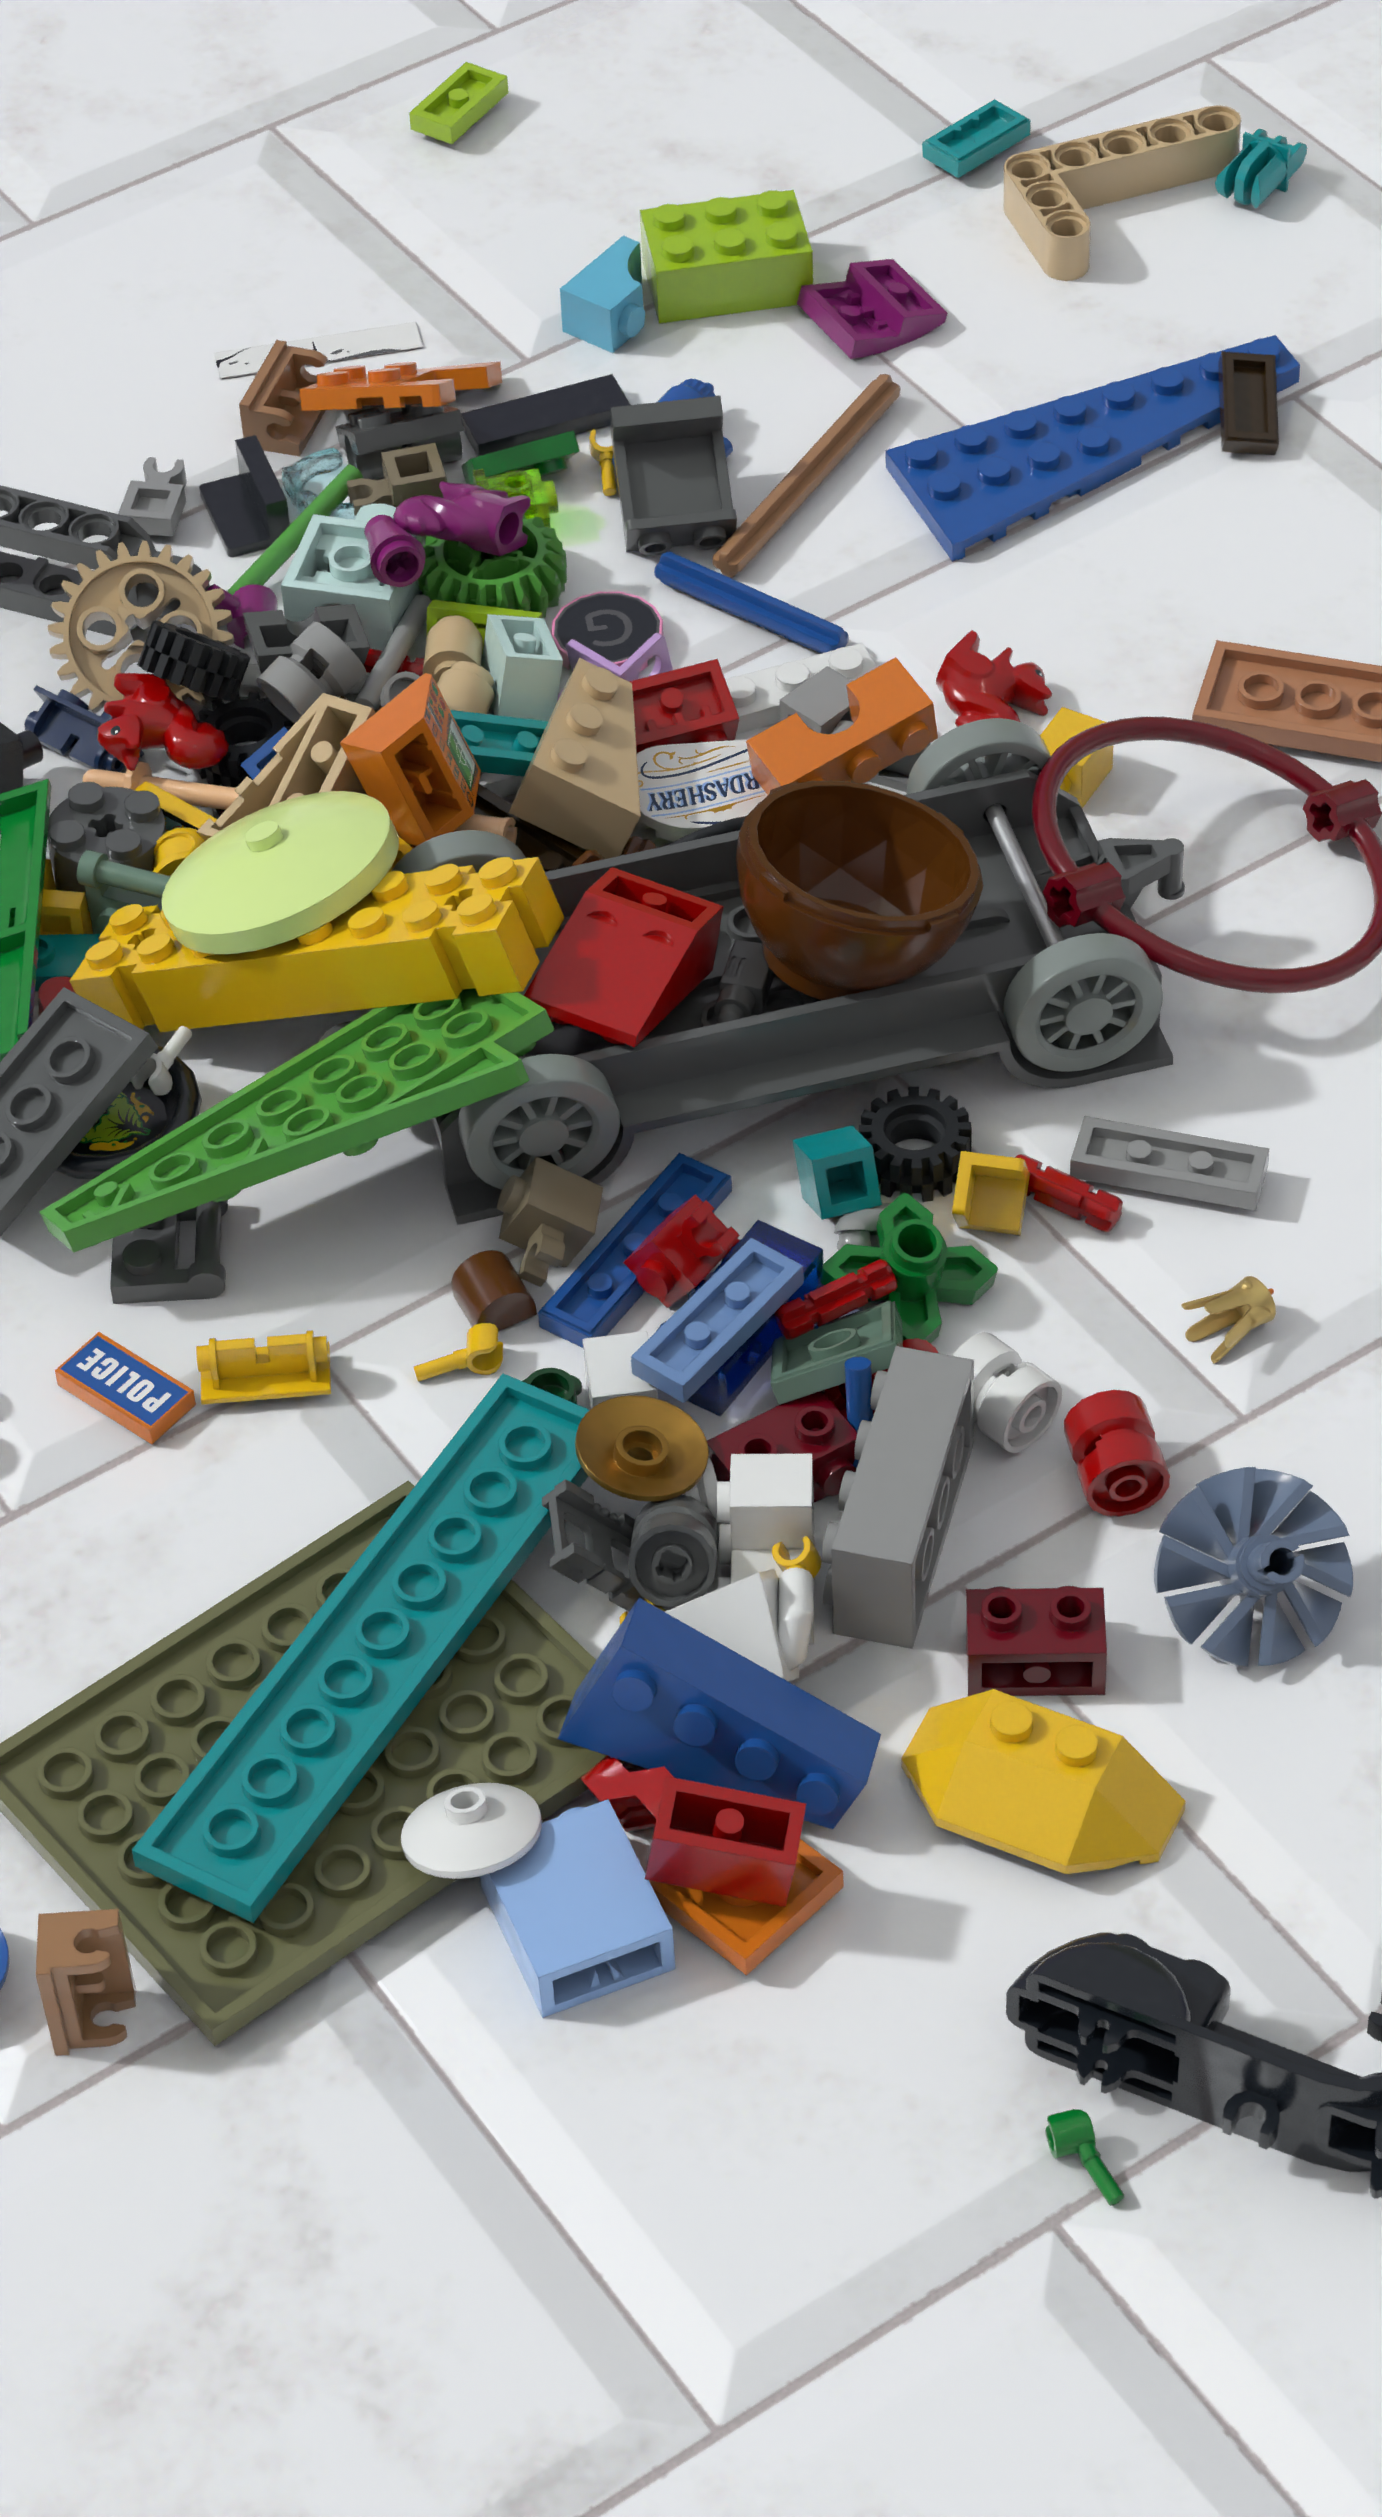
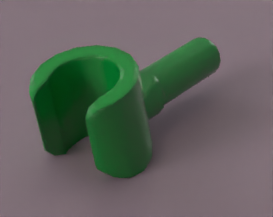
M1079 2109L1049 2115L1047 2117L1048 2126L1045 2129V2134L1053 2157L1057 2159L1078 2153L1082 2166L1085 2167L1109 2206L1119 2203L1125 2195L1100 2158L1101 2155L1096 2148L1095 2134L1089 2115Z

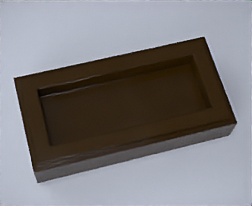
M1222 351L1218 362L1221 452L1276 455L1279 446L1275 355Z

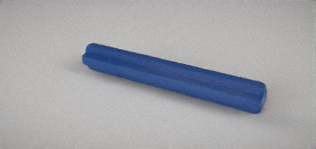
M663 553L659 563L655 566L654 575L661 583L822 654L845 647L848 644L849 635L842 627L675 553Z

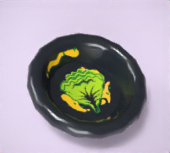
M158 1046L154 1053L157 1054L162 1051L163 1047ZM176 1056L174 1063L168 1069L173 1083L171 1090L161 1096L153 1093L148 1084L149 1078L144 1082L141 1089H135L130 1081L56 1171L76 1179H94L198 1116L202 1098L194 1072Z

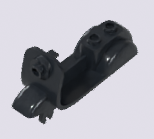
M1100 1932L1077 1938L1048 1951L1029 1965L1006 1992V2015L1013 2025L1025 2031V2043L1028 2049L1041 2058L1077 2071L1076 2075L1081 2085H1085L1091 2078L1102 2081L1101 2092L1104 2094L1117 2088L1123 2089L1222 2128V2132L1230 2136L1234 2133L1259 2143L1258 2147L1267 2150L1270 2147L1313 2164L1347 2172L1371 2171V2196L1374 2199L1382 2197V2072L1359 2076L1223 2024L1222 2022L1229 2010L1231 1987L1227 1979L1210 1965L1194 1959L1184 1960L1155 1949L1142 1939L1131 1934L1122 1933L1117 1935L1110 1932ZM1371 2011L1368 2018L1367 2033L1373 2039L1382 2042V2014Z

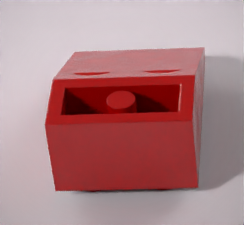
M612 867L584 893L523 996L545 1008L552 1022L580 1027L599 1034L604 1040L613 1044H627L636 1047L713 971L724 906Z

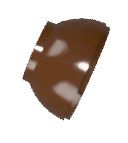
M797 781L770 790L769 795L759 802L745 817L739 832L736 854L741 900L756 934L762 941L763 956L769 968L793 989L820 1000L904 983L905 980L927 970L948 952L967 928L984 887L977 856L967 838L963 835L964 832L942 813L936 812L927 805L900 793L870 784L848 781H808L801 783Z

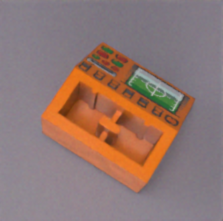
M424 673L339 742L366 794L377 799L385 806L398 836L406 843L418 846L431 838L453 832L474 815L481 770L432 674Z

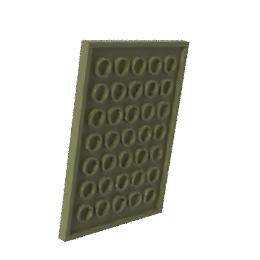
M409 1480L0 1743V1812L90 1910L119 1909L128 1952L214 2046L230 2037L457 1880L426 1874L415 1868L404 1855L401 1843L402 1828L410 1814L423 1802L443 1791L462 1785L499 1783L516 1787L529 1794L539 1806L543 1821L588 1790L580 1778L606 1756L558 1739L575 1692L596 1662V1659L511 1579L254 1923L135 1867L132 1854L134 1846L415 1487ZM618 1759V1761H619L622 1765H624L625 1763H627V1762H625V1761H622V1760H619V1759Z

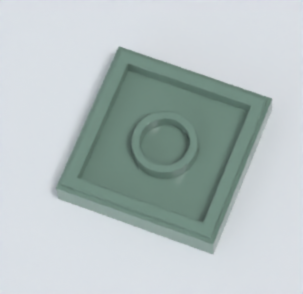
M887 1301L834 1319L820 1327L816 1325L813 1330L792 1340L786 1339L784 1336L774 1339V1342H772L770 1385L778 1405L845 1383L844 1364L846 1360L852 1357H865L871 1361L872 1374L878 1370L888 1369L895 1347H903L902 1320L895 1301Z

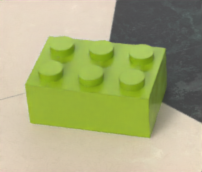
M770 190L757 195L734 198L717 197L704 202L681 205L664 204L657 208L640 210L642 262L659 324L796 306L801 286L813 284V251L794 190Z

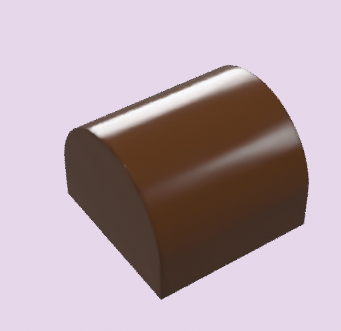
M496 1250L479 1252L466 1259L454 1272L451 1281L453 1296L472 1327L480 1323H491L496 1325L498 1331L537 1315L534 1299L504 1253Z

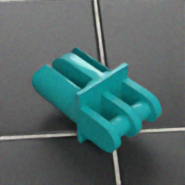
M1257 129L1253 134L1244 132L1242 151L1217 176L1215 182L1217 192L1224 198H1229L1234 193L1236 202L1245 205L1252 203L1254 208H1258L1275 189L1283 192L1288 191V180L1303 164L1307 154V145L1301 142L1296 143L1294 146L1287 143V138L1280 135L1275 139L1270 138L1267 135V131L1263 129Z

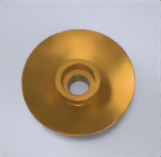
M620 1396L599 1403L582 1418L575 1439L576 1455L586 1474L609 1492L637 1501H663L688 1492L702 1478L709 1456L706 1437L692 1417L668 1402L647 1396Z

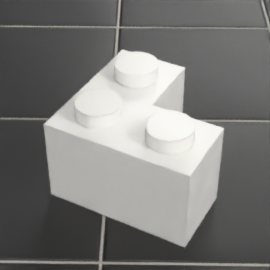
M731 1454L730 1481L717 1482V1521L730 1522V1524H720L719 1560L720 1565H731V1577H718V1589L758 1572L775 1569L779 1578L782 1571L772 1556V1547L778 1542L784 1544L790 1554V1560L801 1555L804 1549L802 1541L804 1536L809 1537L815 1546L812 1454ZM814 1614L809 1645H814Z

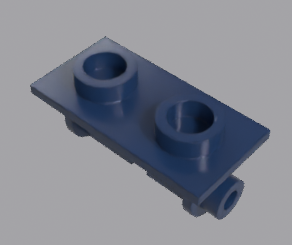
M37 685L33 690L44 703L39 711H32L27 716L24 724L25 730L32 731L38 737L41 745L65 756L75 739H78L69 753L72 760L90 769L122 771L124 768L123 762L106 751L96 737L98 727L102 723L113 719L111 715L104 711L101 716L90 712L88 705L69 691L61 689L58 695ZM140 750V758L145 754L142 750Z

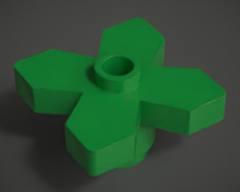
M902 1193L879 1214L876 1227L880 1247L845 1244L824 1263L820 1282L826 1285L851 1272L857 1275V1270L879 1259L885 1260L895 1275L897 1288L895 1291L874 1301H895L902 1320L903 1341L918 1338L931 1343L939 1336L942 1325L938 1302L973 1305L994 1285L998 1267L972 1245L947 1247L940 1231L933 1225V1213L909 1194Z

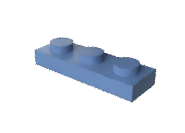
M750 1238L631 1356L632 1374L680 1402L685 1403L804 1283L803 1265Z

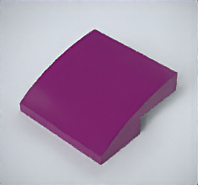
M894 259L850 263L845 281L802 285L797 305L850 359L883 353L912 342L945 323L948 314Z

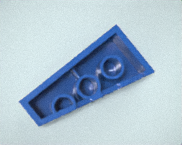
M638 1598L577 1688L558 1739L647 1769L665 1767L674 1778L806 1803L804 1820L833 1830L866 1786L881 1734L643 1599Z

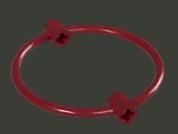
M1133 717L1099 724L1078 733L1057 748L1044 764L1035 785L1032 804L1034 831L1040 850L1054 875L1049 877L1042 892L1047 902V915L1059 928L1067 925L1077 927L1094 921L1108 934L1119 935L1138 944L1147 954L1149 960L1182 975L1225 988L1259 993H1296L1334 985L1366 968L1382 951V843L1373 830L1382 815L1378 803L1379 792L1366 779L1358 782L1350 780L1333 786L1318 773L1281 750L1248 735L1210 723L1172 717ZM1142 740H1164L1200 745L1237 756L1272 772L1308 796L1302 808L1307 819L1306 829L1318 842L1328 839L1337 841L1349 837L1358 849L1369 872L1374 896L1373 914L1366 932L1352 948L1340 956L1312 966L1283 969L1231 964L1205 957L1164 940L1143 928L1120 911L1126 897L1121 886L1122 876L1111 863L1107 862L1101 865L1092 863L1078 868L1070 856L1059 830L1056 813L1059 788L1066 774L1081 759L1097 750L1124 742Z

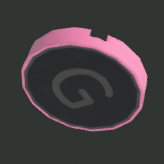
M621 591L595 592L578 597L563 606L552 621L551 635L563 659V666L568 670L570 661L565 645L571 639L620 667L655 633L663 636V620L655 606L639 596ZM649 659L642 665L640 671L648 667Z

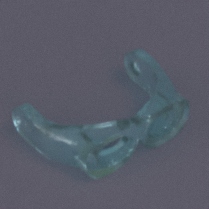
M329 448L309 454L292 466L282 468L283 487L290 501L297 508L299 515L318 496L309 490H303L307 482L317 475L333 472L341 467L343 457L337 449ZM350 502L341 503L330 516L354 519L353 504L351 505Z

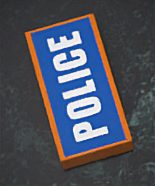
M101 1332L93 1336L55 1370L58 1386L150 1444L156 1442L196 1405L194 1390Z

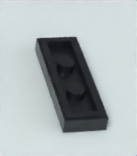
M613 374L461 413L465 435L477 456L573 430L576 435L610 426L611 407L628 406L631 404Z

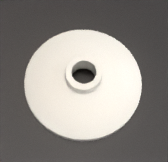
M499 1783L462 1785L443 1791L418 1806L407 1818L402 1828L401 1843L407 1860L415 1868L426 1874L450 1879L478 1877L501 1870L528 1853L540 1836L542 1818L536 1801L521 1789Z

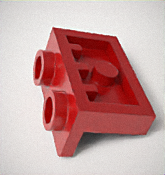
M718 659L629 681L632 683L637 753L660 745L735 740L740 718Z

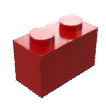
M665 1776L645 1880L786 1907L797 1861L806 1803Z

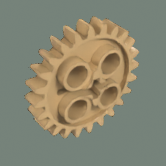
M142 541L138 556H130L128 549L121 542L118 543V559L110 561L101 550L96 551L99 568L92 571L81 563L76 565L83 580L80 585L68 581L62 582L63 590L71 599L69 603L61 601L52 602L51 607L56 614L64 618V622L50 624L47 630L51 636L63 639L64 642L53 646L49 651L53 659L69 660L57 671V674L61 681L78 678L70 693L78 698H82L88 693L92 694L88 706L90 712L96 714L104 707L105 703L123 699V695L114 687V677L117 673H125L130 665L139 661L145 643L141 640L134 641L110 669H104L102 667L103 662L107 658L118 654L122 649L124 650L132 642L131 627L137 624L143 630L148 628L162 614L172 600L180 601L179 608L168 613L158 621L175 626L187 624L196 629L197 634L200 633L208 636L210 639L221 641L227 646L234 644L233 634L218 628L233 620L231 611L224 609L214 610V607L225 598L222 588L209 591L204 590L212 578L211 572L206 569L192 576L191 571L194 560L191 555H186L176 565L172 563L173 552L170 545L166 544L157 558L152 557L147 541ZM147 582L158 588L157 599L147 607H137L128 601L130 590L138 583ZM99 620L110 621L116 626L115 636L104 645L91 644L86 640L87 629L92 623ZM165 679L171 691L180 700L185 701L187 698H190L201 706L206 703L202 692L198 693L189 690L187 687L178 686Z

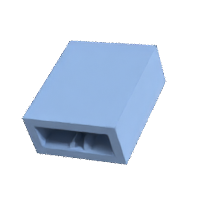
M609 1799L588 1807L571 1808L557 1818L543 1822L540 1836L528 1853L501 1870L480 1876L481 1888L542 2018L676 1969L673 1928L649 1880H645L646 1874Z

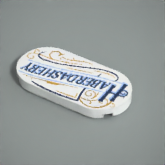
M748 739L660 745L637 753L641 817L636 825L642 829L644 823L648 827L656 829L655 836L674 842L713 824L747 816L759 802L768 796L752 776L746 743Z

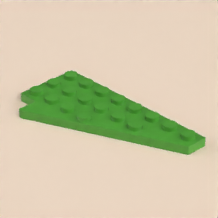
M472 988L463 989L457 999L374 1008L44 1208L39 1213L48 1231L72 1252H77L205 1203L226 1201L239 1194L245 1188L342 1152L346 1156L363 1154L372 1149L377 1144L379 1138L528 1082L530 1079L522 1060L518 1057L531 1051L536 1045V1041L553 1032L554 1027L545 1008L518 992L479 996L476 989Z

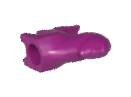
M441 481L439 488L443 498L432 495L410 497L398 505L393 514L396 524L410 535L432 536L442 540L462 542L476 551L502 556L526 545L528 535L522 532L523 515L530 507L531 500L530 497L525 495L508 498V494L502 490H486L478 485L454 484Z

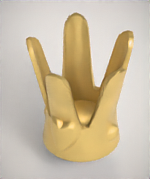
M1246 1276L1228 1291L1181 1304L1185 1310L1204 1307L1210 1313L1187 1329L1185 1333L1186 1339L1190 1342H1196L1235 1324L1225 1335L1224 1341L1211 1355L1213 1364L1217 1363L1251 1329L1270 1322L1275 1318L1276 1307L1272 1297L1274 1290L1272 1288L1267 1289L1257 1278Z

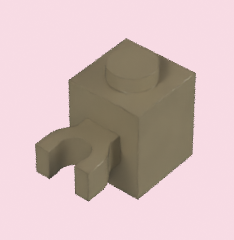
M431 443L382 452L384 479L382 480L360 478L347 481L348 498L350 504H353L355 517L361 507L370 504H388L397 508L403 501L414 496L432 495L443 498L439 484L441 481L447 482V478L436 444Z
M538 1157L532 1161L520 1177L512 1175L507 1180L497 1204V1209L504 1212L499 1239L526 1250L519 1270V1277L541 1287L547 1280L550 1265L556 1268L558 1266L567 1267L595 1234L603 1192L602 1186Z

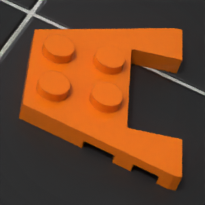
M404 362L384 365V369L370 370L368 374H366L365 366L340 367L333 369L334 372L317 374L316 384L301 388L299 391L302 411L361 409L362 406L384 405V408H402L408 404H422L423 407H439L456 401L455 390L483 389L501 384V362L417 369L416 362Z

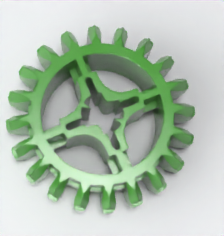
M525 514L523 515L522 532L528 535L526 545L502 556L476 551L462 542L426 536L424 545L426 559L423 572L418 578V587L422 595L428 596L431 601L439 600L541 612L542 618H545L547 608L558 606L559 596L565 591V583L567 582L566 552L563 550L562 542L556 536L555 528L544 527L541 517L527 520Z

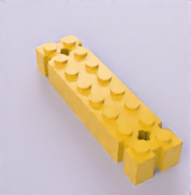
M509 857L496 858L484 864L478 873L475 872L473 865L458 867L455 864H445L430 871L406 874L401 871H391L361 901L325 925L272 947L237 954H208L189 949L176 939L163 910L160 911L158 905L142 907L140 904H131L120 908L111 915L109 923L98 938L100 942L93 945L86 952L84 960L70 979V983L75 993L142 1030L147 1025H157L159 1032L177 1031L180 1026L195 1029L457 999L463 989L472 988L476 989L479 996L522 992L540 962L535 948H544L550 945L564 920V915L539 857L517 860Z

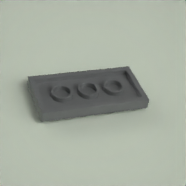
M65 987L62 988L0 1062V1236H2L158 1048V1045L148 1032Z

